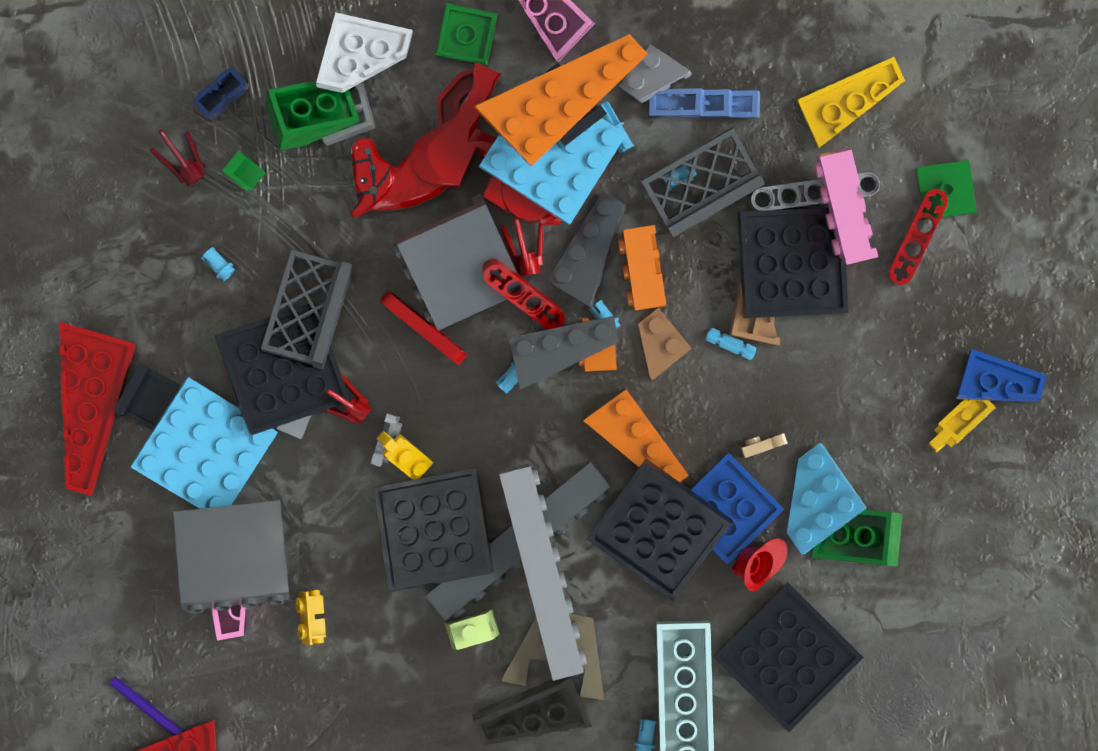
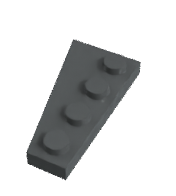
M602 191L547 281L588 307L593 308L594 297L597 288L600 287L603 278L602 273L606 262L609 260L610 249L613 240L617 236L627 206Z
M614 316L509 338L520 390L619 343Z

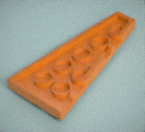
M629 34L478 104L474 108L531 167L642 61L648 53Z

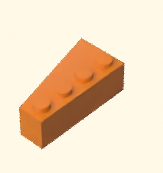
M626 389L583 420L638 467L646 458L679 482L689 476Z

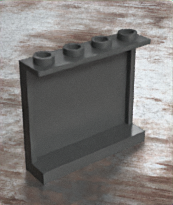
M481 194L471 198L474 205L402 238H399L397 232L393 233L396 243L392 244L395 254L398 259L404 258L406 265L402 267L408 281L414 279L416 287L413 288L417 300L418 302H425L427 308H424L423 312L429 324L435 323L437 330H441L507 300V298L485 282L481 272L483 264L490 259H498L516 272ZM491 269L489 271L490 275L495 274L502 282L503 277H501L499 271ZM512 282L507 286V291L510 293L517 292L521 284Z
M280 501L173 512L180 603L183 611L196 614L208 608L224 611L236 605H241L243 608H251L257 606L258 603L268 602L270 605L283 604L284 600H290Z

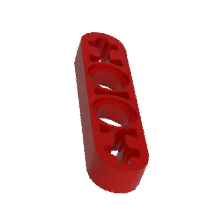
M931 189L925 194L891 264L889 275L891 280L898 285L907 284L913 278L947 207L948 197L942 190ZM938 193L941 195L940 199L943 201V204L941 206L936 205L933 213H938V216L934 218L929 213L922 212L924 207L929 210L931 206V201L928 200L929 197H935ZM922 217H927L932 222V227L928 232H920L917 229V221ZM911 241L919 243V254L916 256L906 254L905 246ZM901 255L907 260L915 261L914 266L908 263L906 267L907 278L896 279L897 274L894 272V269H900L904 261L899 260Z
M490 259L483 264L481 272L485 282L548 330L563 325L565 317L560 306L498 259ZM491 269L494 271L498 270L501 277H503L502 282L495 274L490 275L489 271ZM512 282L521 284L520 289L514 293L508 292L507 286ZM531 297H538L540 302L536 307L526 306L527 300ZM546 308V311L548 313H550L551 315L556 314L557 318H550L548 320L547 315L545 312H543V310Z
M387 290L381 297L380 302L452 361L460 365L468 355L465 350L443 332L437 330L432 323L429 324L427 319L396 294Z

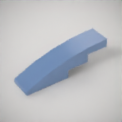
M701 88L667 89L656 93L650 99L649 116L760 118V91L703 90Z

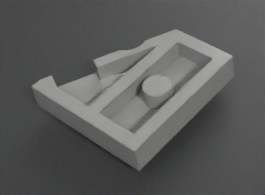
M387 413L382 432L385 431L392 438H396L400 434L403 425L399 423L400 417ZM379 441L377 442L371 464L382 467L383 463H389V460L382 454L386 448Z

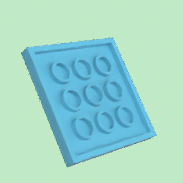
M601 118L562 149L555 143L531 167L499 134L480 163L479 168L570 225L627 134Z
M187 376L130 467L200 509L231 506L278 432L275 429H270L249 436L239 407Z

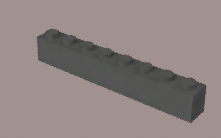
M591 461L545 498L547 510L542 511L544 520H550L553 534L556 537L568 528L566 523L574 517L578 520L589 511L586 506L595 500L598 504L610 494L607 489L611 486ZM512 525L489 543L494 573L440 583L426 594L427 599L445 621L450 617L454 621L466 611L463 608L464 605L469 601L475 604L486 595L484 589L491 583L494 587L507 578L504 573L511 567L517 570L523 565Z

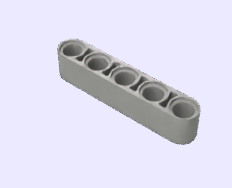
M870 172L858 173L860 182L862 179L868 178L873 183L871 192H865L860 186L857 187L858 192L861 191L863 198L871 197L877 193L880 188L879 178ZM822 179L762 187L756 189L751 194L749 204L754 211L788 210L822 205L821 197L818 200H813L808 196V188L810 186H816L819 189L824 188ZM791 190L795 195L794 202L791 204L785 203L781 198L782 191ZM757 194H765L768 197L769 204L767 207H759L755 203Z

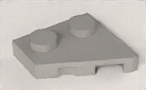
M650 44L646 50L648 55L629 72L619 87L637 101L643 103L651 99L656 93L669 89L671 87L670 84L683 77L687 79L692 73Z
M362 82L356 85L350 92L359 117V123L324 137L323 142L327 146L376 128Z

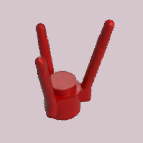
M514 218L521 251L518 257L505 225H501L500 229L514 260L515 270L519 269L520 276L540 273L539 266L544 265L542 256L544 227L542 225L538 226L537 256L535 257L534 252L527 253L519 218Z
M341 373L345 386L358 401L353 398L349 402L331 389H328L327 394L346 406L345 412L347 413L334 408L325 411L344 418L352 424L356 421L361 425L372 407L367 404L369 400L361 395Z

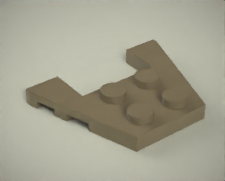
M571 613L569 614L571 624L577 623L580 639H576L578 650L583 648L587 664L582 665L585 670L580 696L603 700L604 693L593 617ZM537 618L534 619L503 675L502 682L525 686L530 659L548 662Z

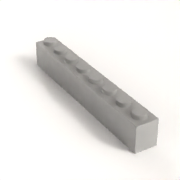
M530 464L499 471L552 679L554 681L584 673L582 665L587 664L583 648L579 650L577 648L576 639H580L577 623L571 624L569 614L574 613L570 597L565 598L562 588L567 587L564 573H558L556 563L560 562L557 546L551 547L549 537L554 536L550 520H544L542 511H546L547 507L544 495L538 496L536 485H540L537 469L531 470Z

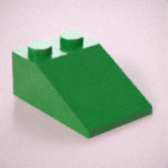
M317 80L269 89L267 91L265 108L279 150L308 145L359 123V117L349 89L341 93L316 87Z
M864 510L815 546L812 551V558L898 567L903 514Z

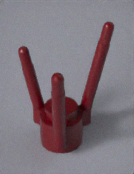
M159 130L160 136L181 164L178 167L179 170L154 148H151L150 152L178 178L181 184L185 182L189 187L203 178L205 174L202 170L206 167L200 160L190 133L186 132L185 136L195 162L192 159L185 161L163 130Z

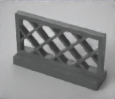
M734 128L728 129L640 180L672 237L677 236L765 185ZM731 136L735 143L733 154L719 152L721 142ZM716 145L715 150L709 149L710 147ZM738 150L743 158L737 157ZM704 151L713 153L710 168L696 165L700 153ZM718 155L731 158L727 173L714 170ZM691 158H693L692 164L686 162V161L690 160ZM735 160L745 162L750 172L741 177L732 175ZM681 164L690 167L687 181L673 178L675 168ZM695 168L708 171L704 186L691 183ZM670 171L669 177L663 176L665 173ZM712 173L726 176L722 188L718 190L708 188ZM657 178L668 180L664 195L654 193L649 183ZM730 178L736 179V180L732 181L731 183H729ZM672 181L685 185L681 200L668 196ZM689 186L703 190L701 199L696 203L685 201ZM707 191L713 192L712 194L706 196ZM656 197L662 198L661 205ZM666 199L680 203L678 213L670 218L664 212ZM684 204L689 205V207L683 210Z
M291 250L261 350L309 363L313 367L323 369L353 272L352 264L343 261L338 263ZM295 258L306 261L310 269L297 276L292 268ZM325 266L335 269L333 278L323 283L316 272ZM290 273H292L294 278L289 280ZM313 273L319 285L305 291L300 279ZM297 282L303 294L289 300L285 293L286 287ZM328 285H330L329 291H327L325 288ZM322 289L327 297L326 301L315 307L309 295ZM283 297H284V299L286 300V303H284V304L281 305L282 300H283ZM306 298L312 310L298 316L292 304ZM289 306L295 319L282 325L277 317L278 313ZM321 309H323L322 314H321V317H320L318 311H320ZM315 314L319 321L318 327L307 332L301 320ZM275 322H276V323L278 324V326H279V327L276 328V329H274ZM298 322L304 335L291 341L284 329ZM282 331L288 343L279 348L270 346L271 336ZM315 334L314 341L310 337ZM307 338L312 346L309 356L298 354L293 345ZM291 347V349H292L293 352L288 351V350H285V349Z

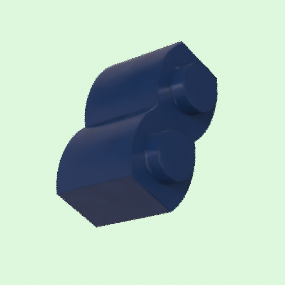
M234 68L226 69L216 78L213 85L204 88L198 93L194 104L209 120H214L225 113L231 102H235L245 95L249 84Z

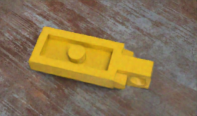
M964 399L938 423V427L934 430L938 435L929 442V446L937 453L946 444L950 447L958 444L995 409V406L989 400Z
M383 431L376 438L386 448L382 454L413 480L420 479L434 463L401 434L393 439Z

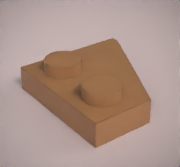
M739 283L729 335L779 346L780 338L776 334L774 317L744 319L742 283Z
M659 307L638 324L651 380H654L692 349Z

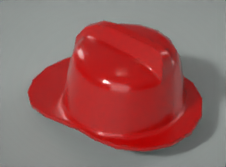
M773 538L761 547L745 548L739 554L737 562L732 566V572L744 580V585L748 590H758L782 568L788 553L787 544L780 538Z

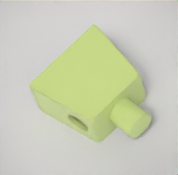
M493 609L445 623L452 649L455 650L490 641L500 635Z

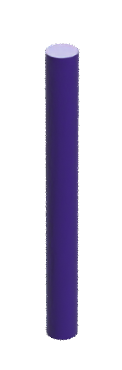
M115 677L109 685L173 736L184 731L119 678Z

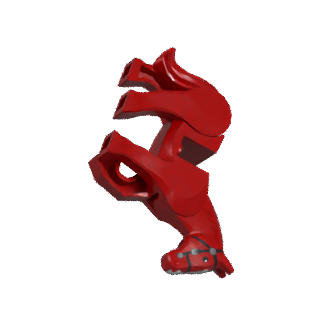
M476 62L474 63V68L460 72L437 98L438 127L421 137L397 167H393L381 158L372 139H356L351 145L354 188L358 204L350 212L352 217L355 219L371 210L396 211L411 208L436 198L446 189L461 190L477 153L480 152L481 158L484 159L497 138L478 129L482 115L474 107L490 99L496 84L501 78V74ZM465 96H467L462 105L459 107L461 100ZM492 176L483 195L484 200L504 213H510L513 217L519 218V221L529 224L539 223L542 226H553L563 222Z

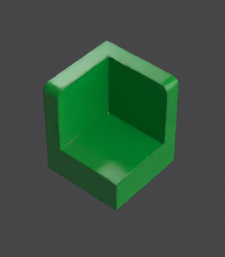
M239 150L222 170V172L249 193L265 175L264 170Z

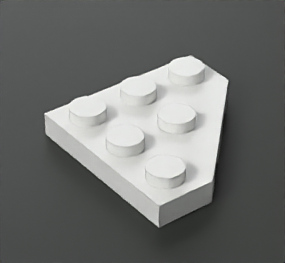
M335 12L316 87L343 93L405 59L413 30Z

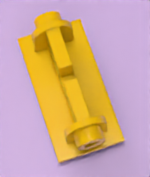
M310 590L309 594L306 591H298L295 605L297 613H300V624H298L297 629L299 639L302 640V644L313 645L312 639L314 644L324 643V638L326 637L325 619H315V614L324 613L323 595H320V590Z

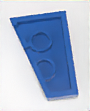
M971 349L956 399L1038 402L1041 399L1047 375Z

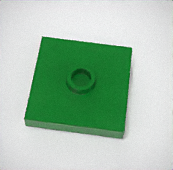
M446 3L435 55L488 66L498 14Z
M969 160L916 168L920 202H922L925 194L931 189H940L947 195L948 204L941 218L977 212ZM937 193L935 197L930 196L928 200L931 201V206L929 210L924 207L922 212L929 213L934 218H937L938 213H933L936 205L941 206L943 204V201L940 199L941 195Z

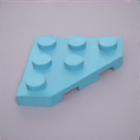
M821 443L798 459L787 534L800 553L806 554L867 509Z

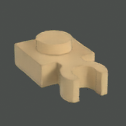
M783 433L764 440H760V437L757 436L745 440L746 446L740 447L743 457L747 458L788 443Z

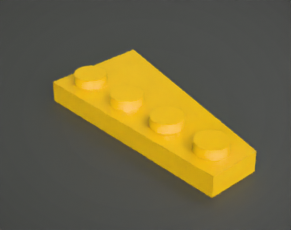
M895 57L797 100L818 149L905 81Z

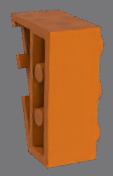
M655 225L625 229L622 232L623 238H618L620 254L626 255L627 264L622 265L624 280H629L631 290L626 291L628 306H634V311L666 306Z

